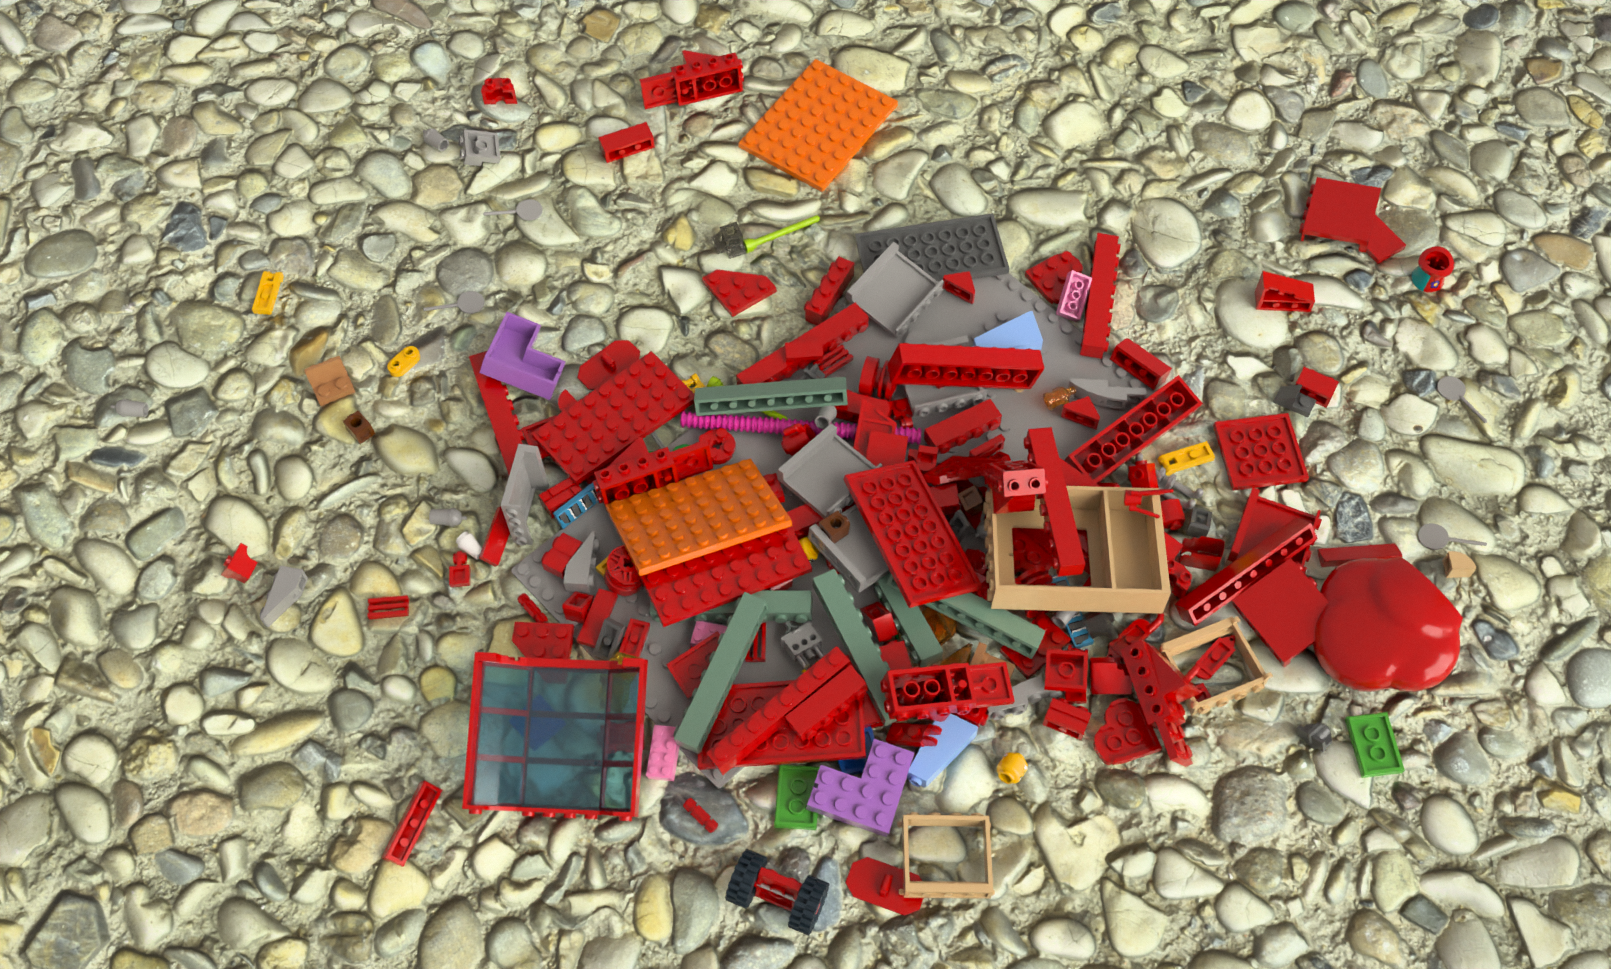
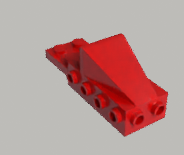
M686 50L682 51L683 65L670 67L671 72L639 79L645 109L675 102L682 106L742 92V82H744V76L741 72V69H743L742 61L738 59L736 53L716 56Z
M637 438L607 468L594 472L596 480L593 481V485L597 492L596 495L599 503H603L605 506L613 501L638 495L651 489H658L669 483H677L680 480L713 469L709 444L707 440L672 452L669 451L668 447L649 453L643 438Z
M1028 460L986 463L987 466L979 467L980 475L984 477L985 484H988V487L992 489L994 514L1034 511L1035 495L1046 493L1048 476L1045 475L1044 468Z
M1134 640L1129 643V646L1120 651L1147 723L1159 730L1171 761L1185 767L1192 765L1191 757L1193 754L1190 747L1185 744L1183 739L1185 738V733L1182 727L1179 726L1186 722L1184 719L1185 711L1180 703L1201 694L1200 690L1167 660L1156 647L1143 640Z
M1006 662L978 665L952 663L921 668L911 667L901 670L891 669L886 672L880 681L881 691L885 693L886 698L884 709L889 714L890 720L905 721L910 717H917V719L926 718L942 722L946 720L950 713L964 715L970 713L972 708L1009 705L1015 702Z

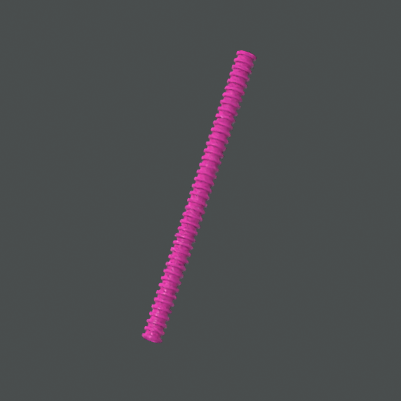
M683 411L680 418L682 428L685 426L687 428L693 427L694 429L705 427L706 430L708 428H711V430L714 428H725L728 431L734 430L735 432L737 430H740V432L746 430V432L752 431V433L757 431L758 433L763 432L766 434L769 432V434H772L774 432L776 435L778 433L784 435L783 430L785 428L800 423L801 425H810L816 436L824 430L818 428L814 420L811 422L809 420L805 422L802 419L800 421H797V419L791 421L790 418L788 420H785V418L779 420V418L773 419V417L770 419L765 417L763 419L761 416L759 418H756V416L750 418L748 415L747 417H744V415L738 417V415L733 416L732 414L729 416L726 414L723 416L721 414L696 416V412L692 413L691 411L688 413ZM835 422L833 424L837 427V435L840 438H846V440L852 438V440H855L856 423L850 425V423L844 424V422H841V424H838V422ZM896 426V435L908 436V442L920 445L921 428H918V430L915 427L903 429V427L897 428Z

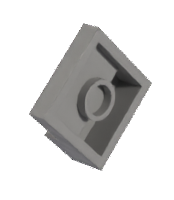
M463 130L462 136H459L458 145L462 146L460 159H463L464 164L481 166L482 162H500L498 133Z

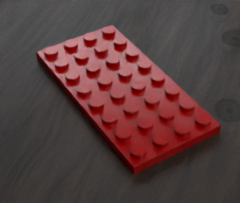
M650 351L531 434L533 439L576 485H579L593 475L594 472L600 470L621 455L637 438L642 437L644 439L694 403L695 394Z
M915 460L844 476L843 480L909 608L981 589L982 584Z
M790 526L642 575L640 578L662 626L666 627L738 600L739 597L742 598L744 592L754 594L810 573L813 568Z
M794 680L733 684L700 754H698V769H717L706 753ZM863 698L860 700L855 699L850 703V707L845 712H839L833 717L834 720L829 725L820 727L814 737L809 740L805 739L803 742L786 723L733 768L866 758Z

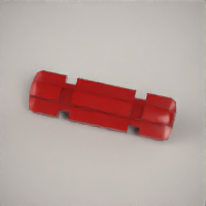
M526 593L521 594L517 598L519 604L524 607L537 623L548 622L547 616L530 600Z
M693 798L686 800L683 808L687 812H691L690 815L702 826L705 825L704 828L709 833L714 832L719 826L714 819L711 820V816L700 805L697 806V802Z

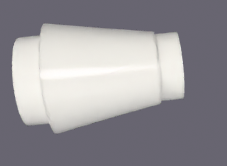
M467 531L462 533L456 540L458 548L478 560L482 547L472 533Z

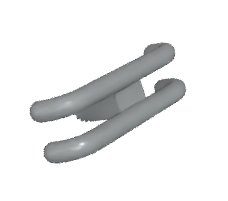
M1137 453L1135 461H1142L1143 454ZM1129 464V465H1128V467H1127L1128 472H1129V466H1135L1134 464ZM1162 467L1160 471L1156 469L1159 489H1171L1173 487L1186 496L1195 499L1203 495L1201 488L1193 491L1176 481L1177 475L1167 476L1165 468ZM1172 493L1160 495L1167 500L1179 499L1183 509H1192L1196 504L1193 499L1186 502Z

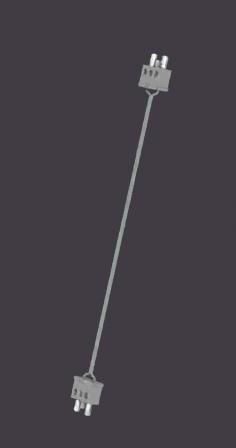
M655 431L652 432L650 435L660 449L665 448V445ZM790 621L785 622L788 630L781 637L780 646L784 647L793 662L799 661L802 667L806 669L810 664L805 656L812 660L815 658L814 651H816L820 658L826 655L821 647L822 639L812 627V622L796 626L792 625Z

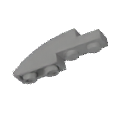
M1070 378L1068 392L1080 399L1089 396L1094 405L1111 409L1124 410L1126 404H1139L1145 400L1146 388L1108 386V380L1099 378Z
M1041 676L1028 679L1012 687L1015 700L1013 704L990 706L988 708V720H1000L1010 714L1020 715L1027 710L1029 702L1037 703L1047 697L1057 698L1064 691L1044 690L1045 683H1043Z

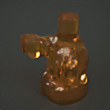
M1060 386L1053 388L1051 392L1043 394L1044 402L1050 411L1061 404L1063 407L1064 404L1069 403L1070 395L1075 394L1076 389L1074 386L1067 389Z

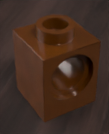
M358 410L343 420L346 430L359 445L375 435L371 424Z
M975 485L957 494L965 511L971 516L983 511L985 498L981 490Z
M837 510L820 521L818 527L835 544L849 534L850 522L846 516Z

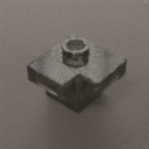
M737 222L721 226L720 231L711 236L717 254L726 252L729 259L746 254L743 236Z
M1088 612L1082 615L1083 624L1092 639L1098 636H1106L1111 641L1119 638L1118 629L1114 624L1116 620L1112 612Z

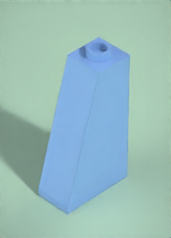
M1029 311L974 338L973 346L971 347L1030 348L1041 351L1043 339L1033 311Z
M951 713L945 721H934V725L942 728L941 735L928 736L936 738L938 741L937 745L920 747L907 774L909 782L916 787L922 786L926 788L975 739L978 726Z

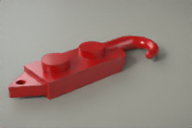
M1157 613V618L1151 624L1144 619H1136L1108 644L1107 657H1120V660L1123 661L1120 650L1129 646V643L1134 640L1145 641L1163 623L1164 613Z
M1235 635L1225 638L1219 637L1185 674V677L1190 681L1195 676L1203 680L1211 679L1235 652ZM1204 688L1199 689L1200 693L1205 691Z

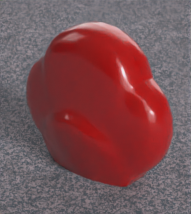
M1402 557L1390 559L1362 558L1338 566L1327 576L1320 592H1323L1328 603L1316 623V640L1313 643V648L1320 666L1336 682L1363 692H1373L1389 688L1416 692L1438 685L1452 672L1460 654L1459 630L1463 617L1447 597L1412 564Z

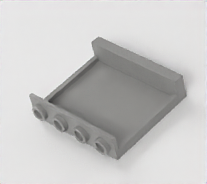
M893 242L849 288L846 299L852 304L856 302L869 318L893 337L897 338L900 334H905L909 328L908 325L911 322L914 323L920 317V312L923 309L926 310L931 305V300L943 292L944 281L937 282L898 251L899 245Z
M967 335L927 345L968 346L969 340ZM902 384L913 417H924L934 412L941 413L947 409L962 408L969 404H979L986 400L987 389H983V387L945 386L938 389L932 385Z
M831 423L778 469L777 480L825 519L837 510L841 513L843 508L850 506L854 502L843 480L845 475L882 467V464L880 463L878 466L873 465L837 435V427Z
M518 444L501 502V508L514 543L522 546L526 544L533 545L527 526V519L535 491H546L549 487L538 446Z
M855 504L841 513L850 522L849 534L834 544L814 524L809 527L808 539L847 582L860 593L890 573V570Z

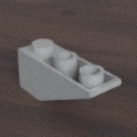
M595 531L591 532L566 565L563 582L566 592L590 593V586H594L595 575L592 573L593 568L597 566V556L595 554L600 548V539H597Z
M280 566L278 572L275 573L273 586L267 593L266 604L260 611V619L265 627L273 624L302 596L308 580L303 569Z

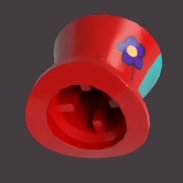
M1440 246L1430 247L1422 252L1418 260L1419 266L1412 272L1413 284L1424 292L1440 290L1444 285L1445 277L1449 276L1454 269V260L1451 253Z

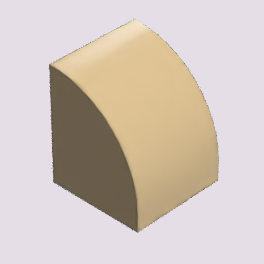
M1448 551L1442 560L1446 578L1470 577L1476 570V565L1472 559L1461 552Z

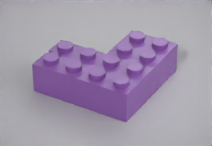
M506 312L484 357L480 373L551 400L566 361L533 349L541 328L540 324Z
M874 739L861 778L820 765L806 809L887 837L914 752Z

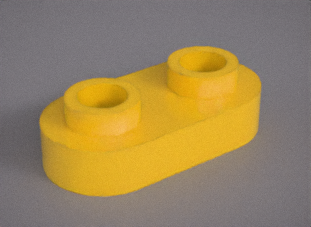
M414 346L405 347L388 362L387 368L389 373L394 377L403 376L419 362V350Z

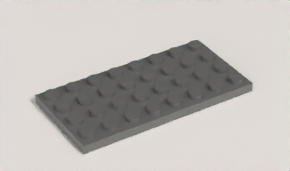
M993 213L855 234L863 274L893 242L899 245L898 251L937 282L943 280L944 275L970 271L971 278L976 279L1008 274L1010 270Z

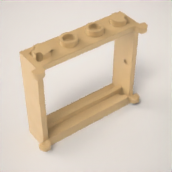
M1229 617L1165 642L1158 649L1178 669L1172 656L1216 640L1219 637L1228 634L1230 636L1235 635V645L1256 680L1201 702L1196 701L1195 697L1185 700L1184 702L1191 715L1197 713L1205 714L1211 710L1210 708L1225 706L1232 699L1240 700L1249 692H1260L1265 688L1268 679L1273 677L1271 672L1265 673L1238 627L1237 623L1241 621L1239 617Z
M911 812L903 815L902 822H897V827L902 828L903 889H899V895H904V898L989 899L995 895L993 890L990 840L991 823L989 816H983L980 813H973L971 816H964L961 813L941 815L937 812L919 815L917 812ZM908 826L982 827L985 882L910 881Z

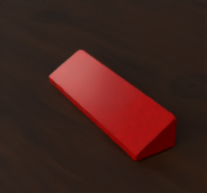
M1395 543L1317 549L1321 568L1336 567L1362 558L1390 559L1403 557Z
M425 780L419 783L381 857L382 859L404 867L442 789Z

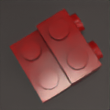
M1060 648L1047 649L1044 690L1086 693L1088 652L1077 649L1072 651Z

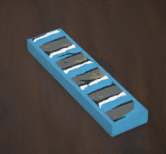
M593 482L553 513L561 528H566L599 502Z
M1052 576V583L1057 584V586H1070L1066 576ZM1079 611L1065 626L1068 636L1072 639V646L1078 649L1094 643L1082 612Z

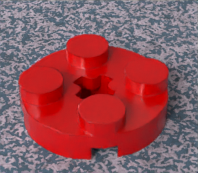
M725 428L709 430L699 436V442L707 440L713 464L720 465L731 460L736 450V442L734 437ZM715 444H719V445H720V449H716V447H714V448H712V447H713Z

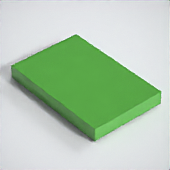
M1387 712L1348 716L1345 718L1362 778L1400 774L1405 771Z
M779 765L774 828L817 830L818 813L807 810L806 807L820 767Z

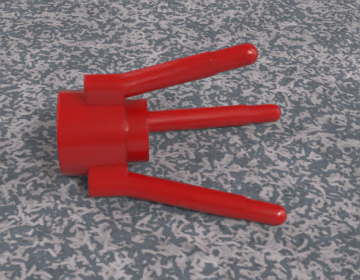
M1125 490L1124 506H1129V511H1136L1160 518V515L1139 508L1137 505H1141L1142 496L1163 495L1165 493H1173L1174 490Z

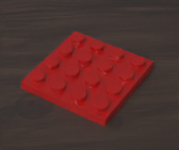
M1288 413L1214 422L1213 427L1232 491L1308 481L1309 476Z

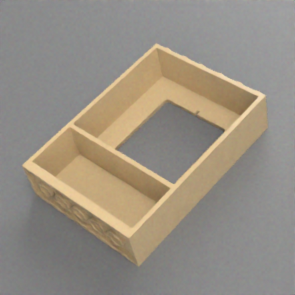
M1066 486L1076 528L1078 530H1086L1091 586L1016 584L1014 579L1013 556H1009L1013 555L1012 528L1043 529L1044 516H1040L1039 512L1040 499H1036L1035 495L1034 511L994 514L992 489L989 492L986 491L983 514H986L984 531H987L985 548H988V553H986L985 563L988 566L986 583H989L987 601H991V609L1163 614L1171 591L1160 495L1142 496L1141 505H1137L1139 508L1160 515V518L1136 511H1129V506H1124L1125 490L1143 491L1158 490L1159 488Z

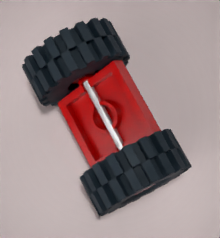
M745 849L732 873L728 889L726 890V901L747 909L753 901V897L761 898L791 911L788 927L809 936L822 911L830 884L811 875L807 876L803 884L799 883L796 879L780 875L773 869H766L765 866L768 859L766 856Z

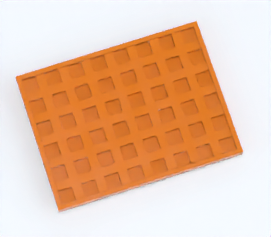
M815 59L740 140L738 146L744 151L823 192L898 106V101Z
M751 458L605 505L639 576L792 526L791 518Z

